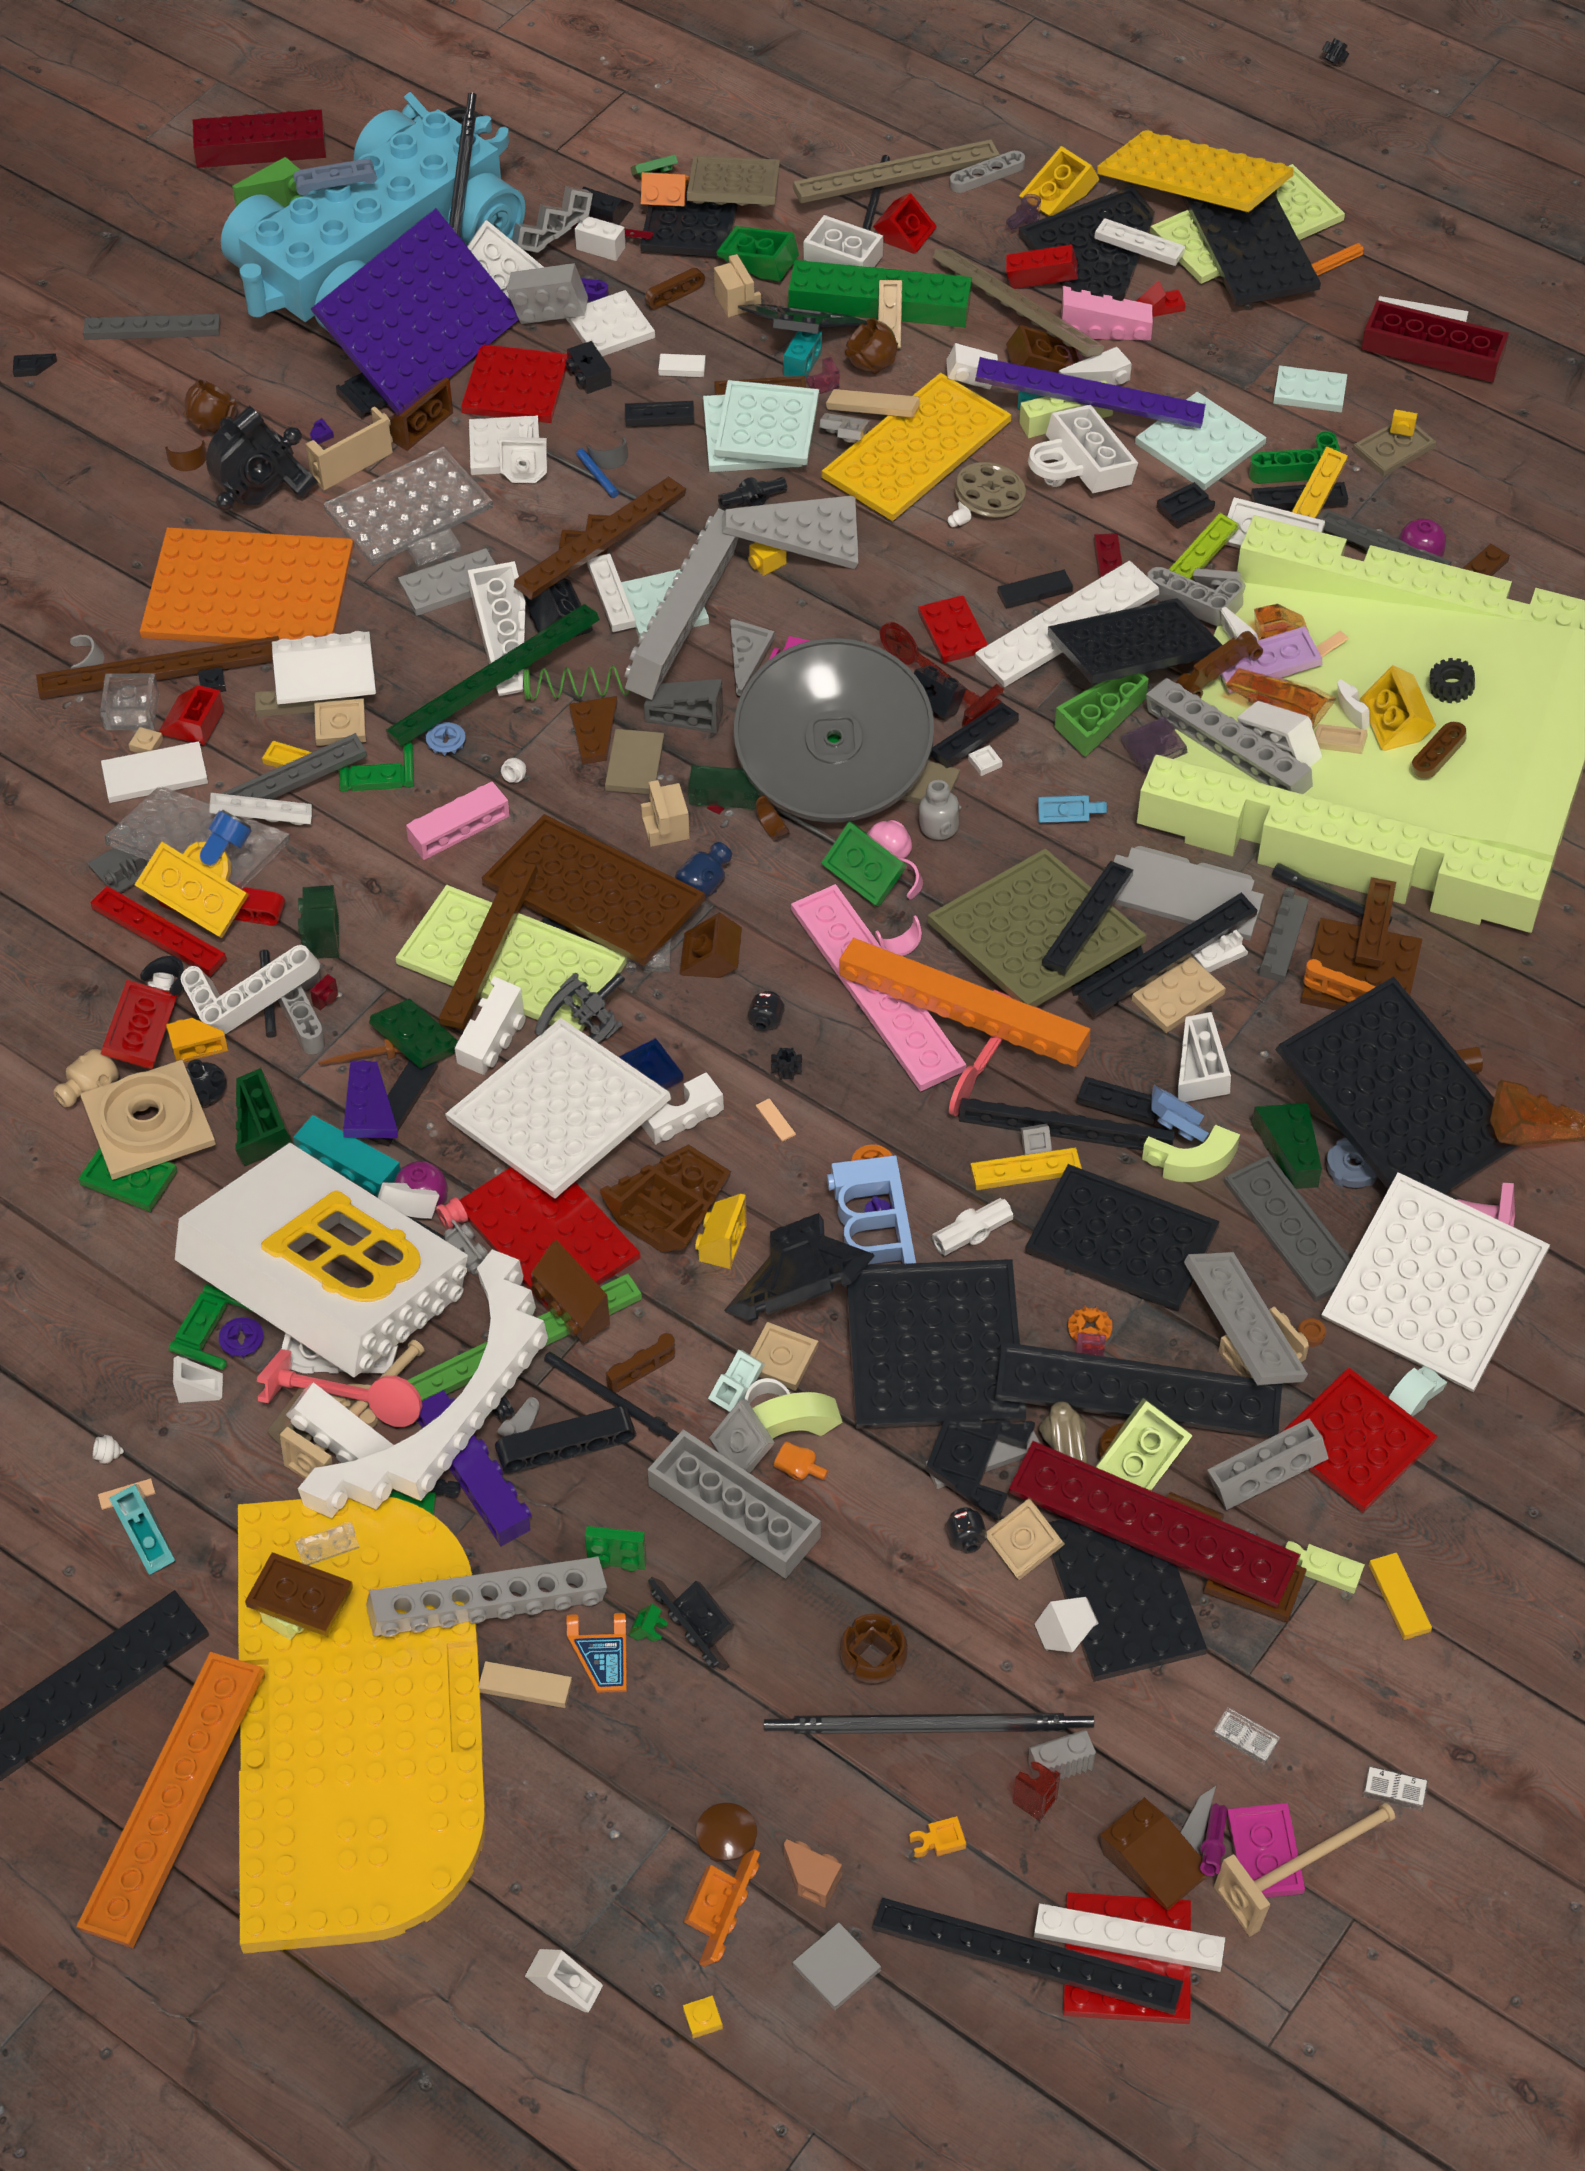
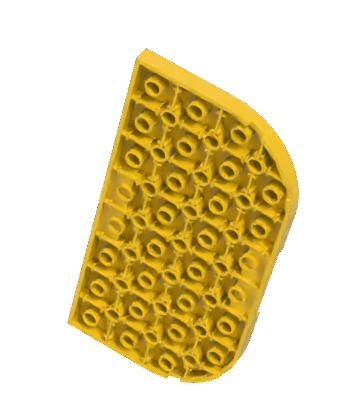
M348 1497L343 1508L339 1509L332 1518L304 1506L302 1499L238 1504L239 1660L261 1666L265 1671L240 1723L239 1870L240 1946L243 1954L364 1943L406 1933L405 1930L423 1921L428 1922L457 1897L472 1876L473 1868L478 1860L480 1851H482L486 1832V1802L480 1689L478 1688L480 1676L477 1623H457L449 1628L441 1626L430 1627L422 1632L404 1631L390 1637L383 1635L373 1636L366 1607L370 1590L472 1575L469 1560L455 1535L437 1517L410 1502L388 1497L377 1509H374ZM272 1552L352 1581L353 1589L327 1637L304 1629L302 1632L296 1633L289 1640L264 1624L259 1611L246 1607L245 1600ZM453 1601L457 1605H465L461 1601ZM425 1605L430 1610L436 1609L432 1605ZM397 1609V1610H396V1612H398V1613H400V1614H406V1613H407L406 1611H404V1610H402V1609Z

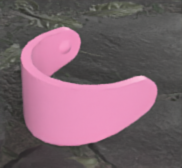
M900 858L908 864L905 869L911 870L916 874L915 884L907 894V898L911 900L921 891L923 879L913 862Z
M915 915L913 916L911 927L904 934L893 939H883L877 930L875 935L882 949L905 956L918 946L922 932L919 920Z

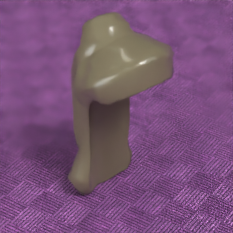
M1067 1402L1055 1403L1051 1407L1050 1414L1040 1423L1039 1430L1044 1440L1054 1450L1087 1463L1083 1439L1086 1434V1421Z

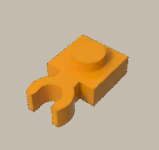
M957 1816L928 1824L929 1833L914 1831L909 1834L910 1843L915 1841L923 1843L922 1847L914 1849V1857L916 1858L925 1856L931 1849L935 1850L936 1856L966 1849V1841Z

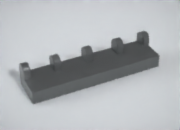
M1286 887L1259 973L1260 977L1285 982L1309 902V898L1294 895L1295 890L1291 887Z

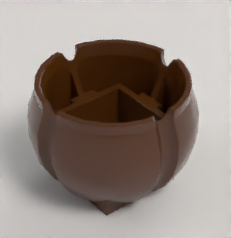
M871 318L866 321L867 325L862 323L853 332L846 344L849 349L845 350V355L856 368L862 371L873 372L876 375L894 363L898 343L894 332L887 324L876 318Z
M198 379L186 393L183 415L199 429L216 433L221 428L220 421L222 418L225 417L227 419L228 416L233 419L235 418L239 403L236 399L230 400L231 395L220 387L208 381L203 384V380Z
M871 1613L856 1618L852 1623V1627L848 1626L841 1638V1660L847 1671L851 1674L855 1673L856 1679L862 1682L876 1685L877 1683L892 1679L896 1675V1671L902 1669L907 1659L908 1644L898 1623L892 1625L891 1618L882 1614ZM871 1644L887 1655L877 1667H873L860 1656Z

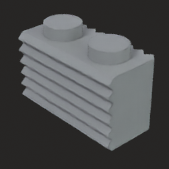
M1086 1729L1029 1747L1028 1764L1037 1786L1040 1787L1042 1784L1047 1785L1048 1782L1053 1783L1054 1780L1057 1782L1059 1779L1064 1780L1065 1776L1069 1778L1070 1775L1075 1776L1076 1773L1081 1774L1082 1771L1087 1772L1088 1769L1092 1771L1094 1767L1096 1751Z

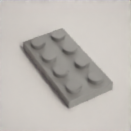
M487 548L398 577V581L414 613L418 616L471 598L468 570L496 564Z

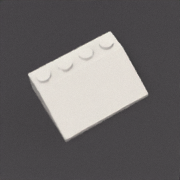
M354 631L351 634L341 635L333 633L322 637L306 636L302 639H280L272 642L277 704L376 694L369 632Z

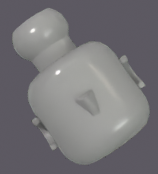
M934 780L927 786V794L920 801L919 824L921 831L928 838L944 840L952 837L957 832L961 806H959L957 797L950 792V787L945 781Z

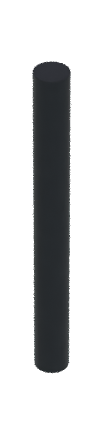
M266 949L259 952L260 969L270 963V952ZM274 1002L264 1008L265 1029L268 1038H273L277 1035Z

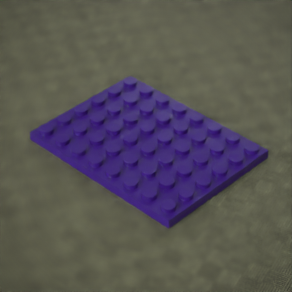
M436 208L311 308V311L395 413L432 383L445 377H451L478 354L481 346L484 344L489 345L519 320L510 299Z

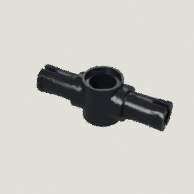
M753 477L746 478L735 491L719 494L718 503L721 509L738 504L742 506L748 504L749 507L760 506L766 502L770 495L786 492L787 483L784 477L767 482L763 480L758 482Z

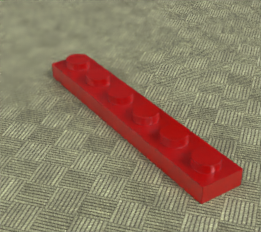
M106 886L90 902L92 909L187 964L199 967L208 976H211L227 960L224 952L109 886Z

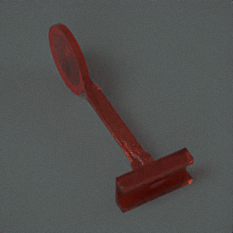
M890 621L881 626L879 631L880 639L887 652L901 660L905 665H910L914 662L918 663L921 667L931 665L938 668L941 674L951 677L919 653L915 640L903 626ZM995 684L982 696L966 689L963 700H965L969 707L964 711L962 726L964 727L1001 703L1002 701L997 697L1004 692V689Z

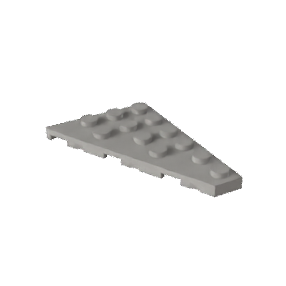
M854 496L726 509L722 515L723 533L852 569H855L858 565L856 502Z

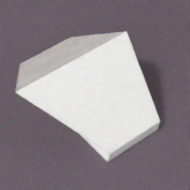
M182 1355L176 1356L173 1367V1384L179 1403L220 1400L222 1398L223 1374L199 1365Z
M1081 1597L1050 1602L1036 1621L1035 1627L1047 1651L1073 1652L1089 1631L1099 1623L1088 1599Z

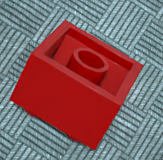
M911 192L894 200L873 225L878 234L883 235V240L886 244L913 254L919 250L937 227Z

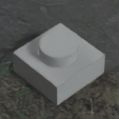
M1047 1124L1021 1128L1024 1155L1052 1151L1050 1130Z

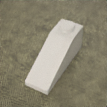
M1118 347L1103 352L1101 355H1095L1059 370V374L1098 382L1106 380L1108 384L1119 385L1130 380L1132 363Z

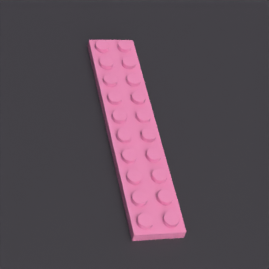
M836 884L791 904V911L920 1092L964 1072L966 1063L927 1009L918 1008L912 1003L895 999L891 995L878 990H872L863 984L849 981L840 976L839 959L853 937L877 947H882Z

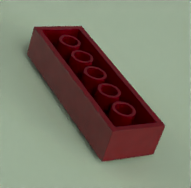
M322 109L193 119V149L197 168L268 163L277 162L284 157L290 161L326 158Z
M1377 300L1364 330L1361 349L1494 383L1505 354L1509 333Z

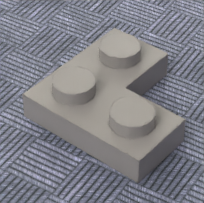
M825 413L820 419V428H825L830 433H838L837 437L844 438L846 442L860 441L869 430L870 420Z

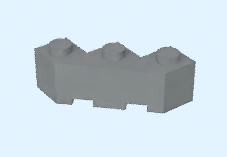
M565 186L562 207L540 204L536 226L515 222L512 241L523 250L541 251L548 243L559 238L570 230L573 225L589 216L593 193L585 189Z

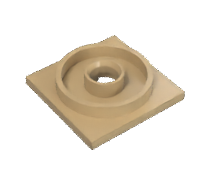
M183 1060L146 1072L132 1074L119 1081L80 1093L112 1180L216 1145ZM150 1106L159 1109L157 1115L148 1120H138L133 1117L136 1111H144Z

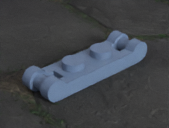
M361 159L298 170L293 174L298 194L307 195L311 190L326 189L363 181L372 184L377 180V175L374 171L372 160Z

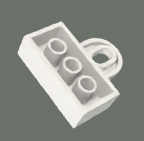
M1091 405L1052 413L1046 436L1050 441L1038 443L1030 450L1028 465L1034 473L1050 480H1062L1079 476L1092 493L1131 485L1138 465L1136 459ZM1051 459L1058 460V462L1053 463L1042 462Z

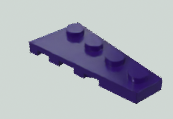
M350 1061L343 1127L344 1137L398 1138L397 1126L377 1061Z

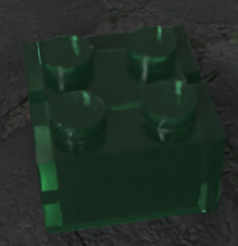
M334 885L303 887V898H298L299 913H303L301 918H298L301 945L306 946L317 959L339 958V936H336L339 935V912Z

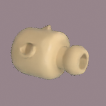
M91 1049L84 1055L79 1056L76 1061L66 1068L67 1082L58 1084L53 1094L62 1106L71 1107L75 1104L80 1093L116 1082L119 1078L118 1069L110 1057L101 1055V1050Z

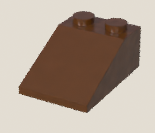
M1023 325L1018 326L1006 343L1011 362L1016 365L1059 373V370L1083 361L1081 354L1078 353L1079 350L1063 344V340L1059 337H1054L1046 332Z
M1145 1797L1100 1834L1104 1856L1167 1911L1208 1877L1200 1870L1202 1857L1169 1818Z

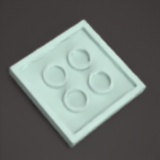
M680 569L621 582L635 618V629L639 639L643 631L648 632L647 626L651 617L656 618L655 612L660 602H665L663 600L668 587H674L672 583L676 573H682ZM705 607L693 627L709 624V617Z

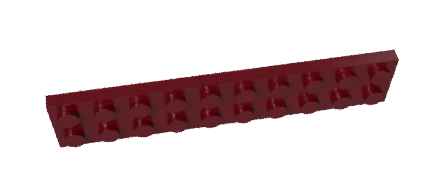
M1032 1441L1009 1487V1493L1024 1500L1030 1499L1035 1505L1277 1609L1301 1556L1299 1553L1035 1441Z

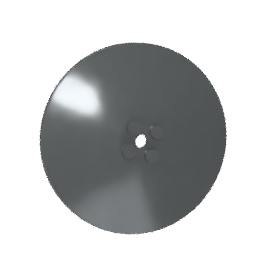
M825 638L812 640L778 653L760 667L749 680L739 699L734 719L735 748L740 765L750 783L776 807L800 818L819 822L854 821L877 814L895 804L912 789L921 777L929 761L934 739V719L931 704L924 687L916 675L891 653L869 643L853 639ZM831 734H837L841 737V740L837 743H831L827 738Z

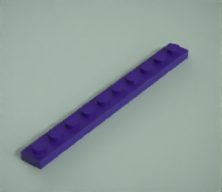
M983 357L979 358L975 382L1200 429L1206 406L1203 403Z

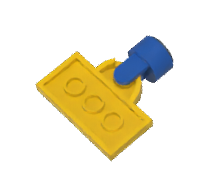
M223 809L222 811L219 810L208 827L212 834L207 842H195L182 854L161 841L135 883V886L222 938L249 895L228 882L231 875V861L226 851L231 844L241 849L252 832L251 826Z

